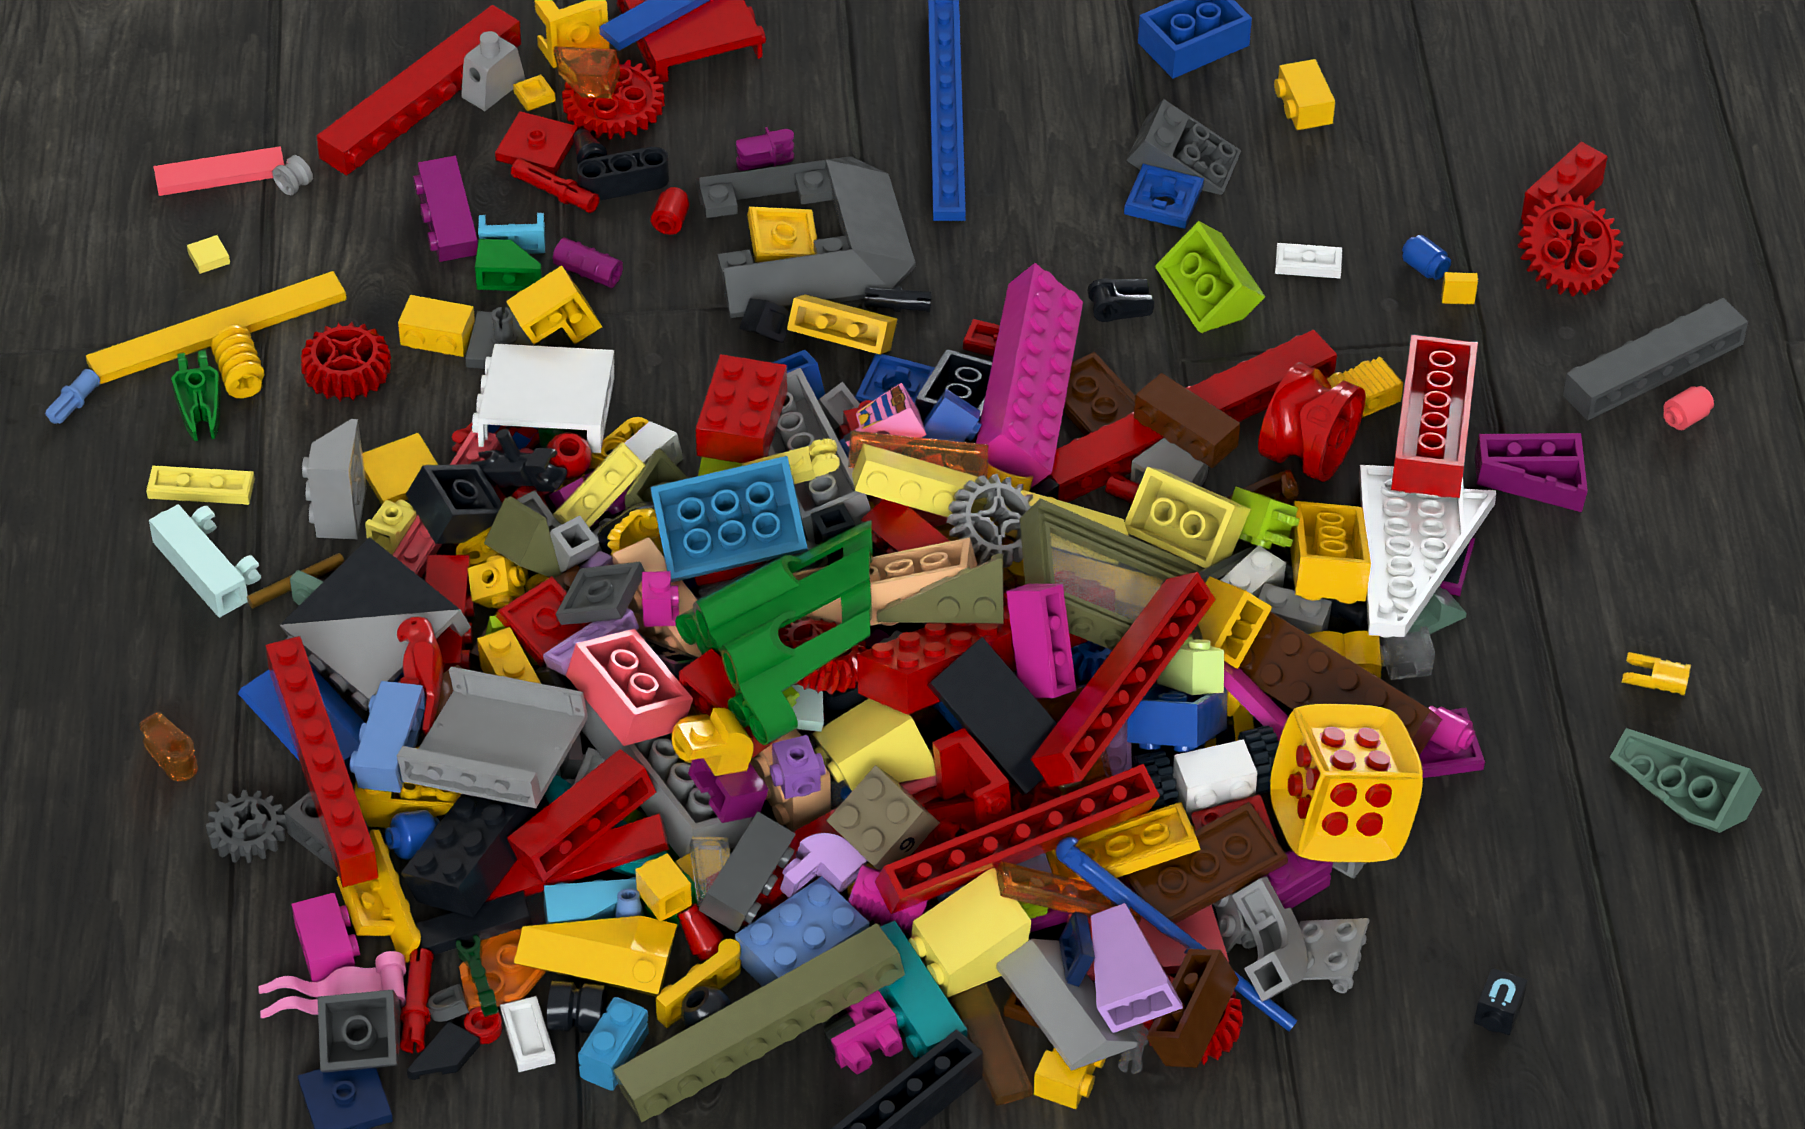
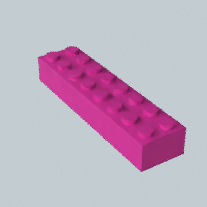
M1036 263L1008 284L980 421L982 425L978 431L974 455L981 461H987L990 465L1001 471L1021 477L1033 476L1031 488L1050 475L1053 470L1083 301L1074 291L1068 290L1050 272L1043 270Z

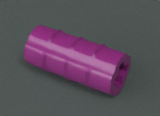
M564 237L556 245L553 252V264L563 266L566 271L579 274L582 278L591 279L596 284L600 283L613 288L622 275V261L611 257L608 253L603 254L596 251L595 248L584 246L581 242H575Z

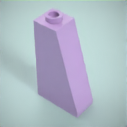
M1124 903L1091 915L1092 941L1095 955L1096 1004L1098 1011L1111 1032L1115 1033L1182 1009V1002L1127 905Z

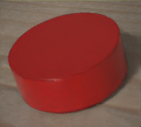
M478 1006L466 1014L464 1028L469 1033L478 1037L480 1044H489L500 1037L503 1029L502 1018L499 1012L484 1017L481 1006Z

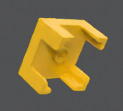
M534 0L535 11L546 26L547 37L545 39L542 35L537 36L538 47L553 68L610 49L609 42L600 35L599 26L608 22L606 0H586L562 9H558L553 0Z

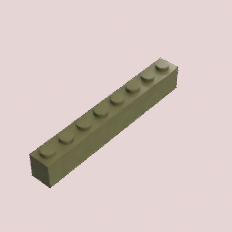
M876 923L617 1067L613 1071L620 1090L641 1123L653 1116H657L681 1100L695 1095L704 1087L729 1076L733 1071L745 1064L761 1058L770 1050L795 1039L802 1032L827 1021L831 1016L843 1009L861 1002L865 997L884 986L893 984L897 979L905 975L900 954Z

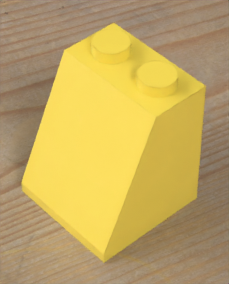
M868 698L823 726L821 732L815 731L812 733L818 744V747L814 749L815 754L820 753L822 755L824 765L828 768L837 783L844 781L851 791L857 787L875 765L892 776L898 783L936 775L934 758L912 717Z
M991 868L914 920L909 942L945 997L948 998L1002 976L996 969L997 963L1028 942L1031 920L996 869Z

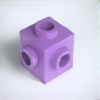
M808 735L772 743L773 764L770 765V774L774 786H781L785 799L797 796L803 797L813 792L821 791L820 775L825 774V765L822 755L814 753Z

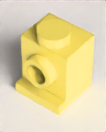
M385 500L372 520L368 519L365 522L367 539L369 537L393 555L417 517L416 511L411 504L404 500H398L396 503Z

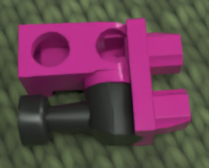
M879 990L868 995L861 1002L843 1009L847 1011L845 1015L839 1017L836 1013L822 1023L828 1048L835 1056V1060L840 1068L848 1066L857 1075L869 1069L873 1064L869 1053L880 1048L885 1056L890 1057L903 1050L896 1015L889 1008Z

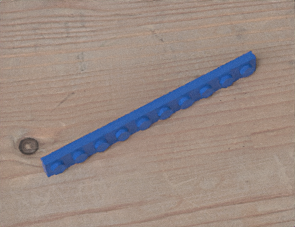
M928 0L933 221H965L959 0Z

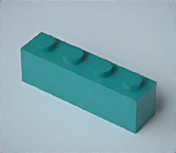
M896 921L881 926L880 928L900 954L905 975L897 979L893 984L879 989V992L889 1008L895 1013L898 1029H901L905 1034L906 1043L911 1054L915 1058L918 1056L921 1058L956 1029L967 1038V1028Z

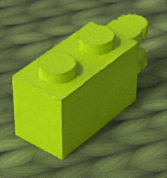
M1235 487L1231 500L1251 509L1239 539L1266 549H1271L1272 543L1282 547H1291L1293 539H1290L1289 535L1292 526L1298 527L1300 521L1299 518L1295 517L1298 508L1265 495Z

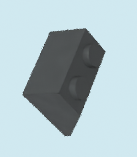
M394 990L318 997L320 1071L322 1073L398 1066L400 1041L402 1039L400 1000Z

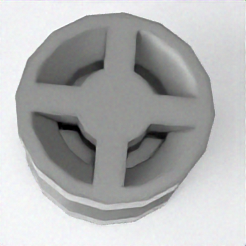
M292 155L287 159L285 165H278L272 171L275 183L287 195H294L298 192L300 185H307L313 180L310 167L297 155Z

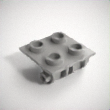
M1369 919L1300 921L1299 927L1304 938L1308 959L1307 972L1302 980L1330 979L1333 989L1338 993H1346L1348 989H1351L1354 983L1352 979L1353 973L1357 971L1358 962L1361 960L1360 950L1367 940L1365 934Z

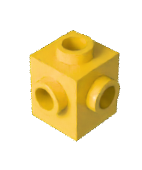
M503 555L491 556L486 559V563L467 568L471 598L475 603L487 608H502L525 593L526 576L521 566Z

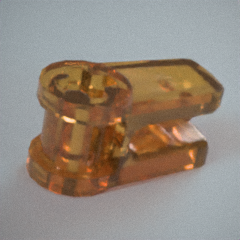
M159 712L150 715L140 722V729L145 735L143 739L144 747L169 778L175 781H186L197 773L198 763L193 755L194 744L191 737L182 732Z

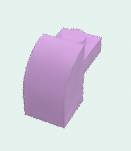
M830 833L808 836L800 842L796 854L797 858L793 859L783 870L784 878L780 890L790 898L802 890L815 877L820 878L822 876L841 894L856 881L861 865H866L868 860L841 836Z

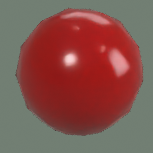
M571 432L558 434L546 447L557 451V455L551 458L549 462L555 467L565 468L567 470L565 479L567 480L581 477L591 465L593 458L591 448L587 440L579 434Z

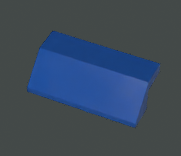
M311 666L347 772L349 773L351 755L353 751H358L360 728L362 723L365 722ZM267 670L243 686L238 694L299 760L270 672Z

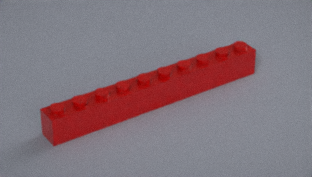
M1312 330L1303 335L1295 336L1290 341L1275 348H1270L1254 358L1242 361L1226 371L1216 373L1196 385L1188 386L1186 389L1240 422L1268 408L1280 382L1296 363L1302 362L1319 369L1327 379L1335 373L1337 354L1315 330ZM1132 412L1125 418L1110 425H1104L1097 431L1082 438H1076L1069 444L1056 449L1052 473L1040 481L1038 485L1050 477L1059 484L1058 500L1068 503L1106 485L1113 473H1118L1121 476L1131 473L1133 459L1164 437L1151 428L1143 426L1134 418V412Z

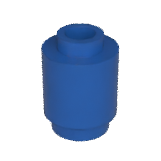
M1424 235L1409 238L1403 246V261L1428 279H1441L1451 266V259L1448 257L1447 252Z

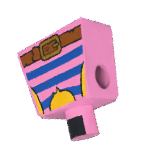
M900 383L858 410L856 416L860 427L843 437L850 451L854 454L861 450L863 443L894 451L927 434L916 405L904 385Z

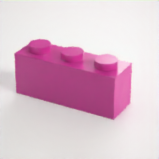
M1026 584L1006 591L1017 678L1035 698H1056L1076 691L1063 584Z

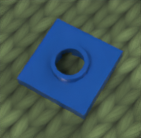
M1143 164L1124 206V214L1186 229L1203 189L1204 178ZM1168 197L1175 203L1167 206V201H1160L1156 198Z
M875 354L855 398L859 403L866 400L874 401L888 392V389L902 383L915 404L916 397L935 367L885 354Z

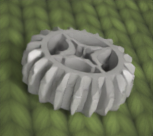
M993 474L989 480L984 475L979 476L975 482L969 480L964 485V490L959 489L955 493L954 498L956 501H952L949 504L948 509L953 514L947 517L946 523L955 526L949 531V536L958 537L959 539L970 537L974 554L977 556V566L985 563L987 560L990 561L991 557L996 554H1003L1004 568L1010 567L1013 561L1019 563L1023 560L1020 518L1032 507L1029 505V502L1033 499V494L1024 496L1021 493L1023 484H1018L1015 488L1012 487L1011 477H1006L1002 483L998 474ZM987 498V504L983 506L984 510L971 513V507L975 500ZM990 517H993L995 520L991 522ZM997 521L999 526L994 525V522ZM1017 530L1014 543L1002 545L1005 533Z

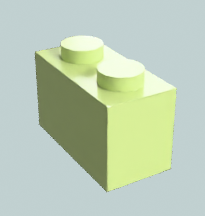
M1189 635L1158 677L1157 684L1190 695L1224 693V650L1210 646L1211 641L1193 640V636Z

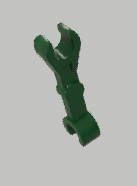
M473 935L474 946L472 948H463L460 940L456 941V948L459 958L470 968L471 978L478 992L479 1003L483 1015L486 1017L498 1013L494 992L490 989L487 981L485 968L481 964L482 946L480 938L477 935Z

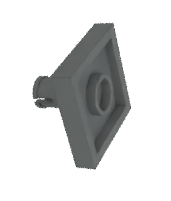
M498 307L492 312L477 311L465 358L466 367L485 369L486 357H492L494 344L538 346L539 342L535 345L532 343L519 325L511 309L505 307V313L502 312V307Z
M641 562L580 568L555 614L560 624L568 625L622 619L642 581V572H645Z

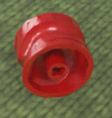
M1302 362L1296 363L1280 382L1267 408L1259 434V454L1277 463L1286 461L1290 455H1296L1303 460V473L1321 482L1329 480L1342 464L1357 434L1365 407V390L1344 380L1332 388L1319 369Z

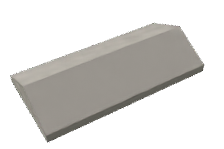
M1031 939L997 963L996 969L1071 1071L1137 1047L1138 1041L1128 1028L1115 1033L1111 1032L1097 1009L1095 984L1087 973L1079 987L1067 983L1059 941Z

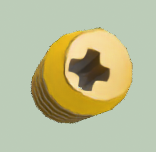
M232 325L222 329L212 339L211 350L218 365L225 389L230 396L235 398L254 396L260 392L265 374L257 350L254 347V342L251 339L250 331L241 325Z

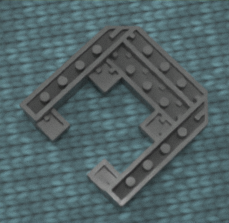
M851 156L695 178L700 205H703L706 218L738 214L736 200L797 191L801 205L833 200L843 236L814 240V255L753 263L750 249L718 254V266L724 285V297L730 318L743 317L750 298L768 300L788 310L792 308L793 299L804 294L836 303L865 299L866 286L870 288L895 289L916 267L889 174Z

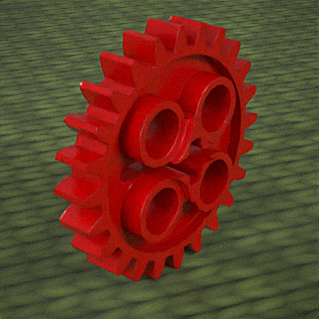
M615 58L613 64H608L605 59H602L601 66L590 62L589 70L580 67L579 75L571 74V82H565L562 98L563 111L567 113V120L574 121V125L578 126V128L584 126V129L590 132L592 130L596 131V138H599L603 133H607L608 138L612 139L614 133H619L623 139L628 131L637 135L638 127L648 130V122L656 123L657 115H662V107L665 106L663 84H660L659 76H653L652 69L643 71L642 63L632 67L631 60L629 59L624 65L619 64L618 58Z
M1567 193L1562 201L1555 194L1550 201L1544 198L1538 206L1535 205L1529 212V215L1523 220L1522 224L1524 226L1518 233L1523 239L1518 244V247L1527 251L1520 258L1521 260L1531 261L1526 270L1528 272L1537 270L1536 282L1543 278L1547 280L1546 289L1549 290L1555 284L1558 285V294L1560 295L1566 288H1569L1571 296H1575L1579 290L1584 295H1587L1592 288L1598 291L1603 283L1607 284L1613 277L1612 274L1619 269L1620 266L1617 263L1621 260L1623 254L1618 252V250L1623 246V242L1614 239L1621 231L1610 228L1614 218L1606 220L1603 218L1606 211L1605 208L1599 211L1594 210V200L1588 205H1584L1582 195L1573 202L1570 193ZM1574 220L1577 222V226H1576V230H1575V231H1574V228H1575V227H1574ZM1553 222L1558 223L1563 230L1558 229ZM1584 231L1589 232L1592 235L1593 239L1587 237ZM1548 251L1553 252L1558 259L1553 258ZM1566 259H1567V261H1568V262H1567V269H1565V267H1564V265H1565V260H1566ZM1579 260L1584 261L1588 267H1584Z

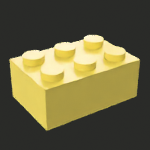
M1147 467L1126 517L1125 525L1128 534L1196 565L1207 568L1233 554L1251 509L1167 471Z

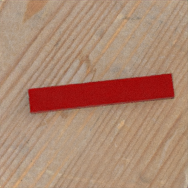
M659 813L608 830L544 882L517 860L485 902L520 891H524L526 897L544 891V885H554L561 882L569 883L669 850L663 819Z

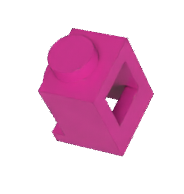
M670 571L642 572L644 627L676 626L675 620L679 616L678 585H671Z

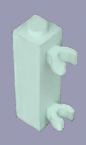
M178 504L149 519L153 543L219 618L248 602L246 598L248 596L246 584L250 585L261 579V575L256 570L259 567V563L252 555L241 559L235 567L206 536V534L213 532L217 528L216 524L211 520V518L215 517V514L208 506L200 507L189 517Z

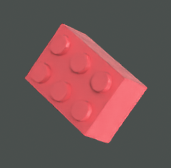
M636 629L576 643L566 676L578 691L583 692L585 700L623 746L671 734L674 725L680 719L688 716L693 697Z

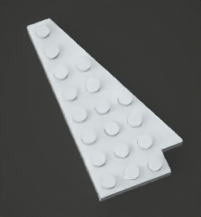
M1360 465V501L1364 512L1371 559L1366 596L1369 635L1384 638L1392 636L1405 637L1494 507L1496 490L1464 489L1462 477L1460 498L1405 493L1403 491L1391 490L1394 466Z

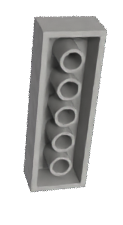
M798 368L787 373V396L768 456L810 446L813 441L823 440V438L835 440L837 445L835 455L839 457V469L815 477L816 479L795 484L805 536L808 542L815 543L811 513L844 503L855 526L862 523L860 519L871 511L866 494L855 491L852 477L854 469L802 369Z
M585 700L588 719L581 729L604 760L621 749L645 767L657 793L641 804L640 807L648 817L660 813L664 822L668 843L680 858L712 841L720 851L736 847L749 826L752 817L721 823L708 804L711 798L709 793H701L689 776L688 772L691 763L680 759L674 752L671 734L623 746Z

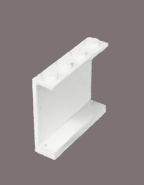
M494 344L492 357H486L485 375H482L481 394L478 393L477 413L473 414L472 431L473 433H478L479 447H484L485 440H488V425L587 430V442L592 453H601L614 383V350Z

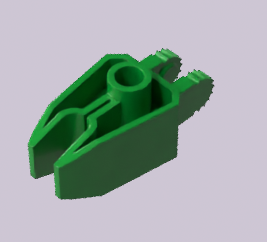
M206 350L198 351V365L201 368L188 369V360L185 353L177 354L179 371H176L171 381L185 428L194 441H198L196 425L201 421L199 410L201 409L203 421L209 423L211 439H215L220 425L221 385L219 373L213 367L208 366Z

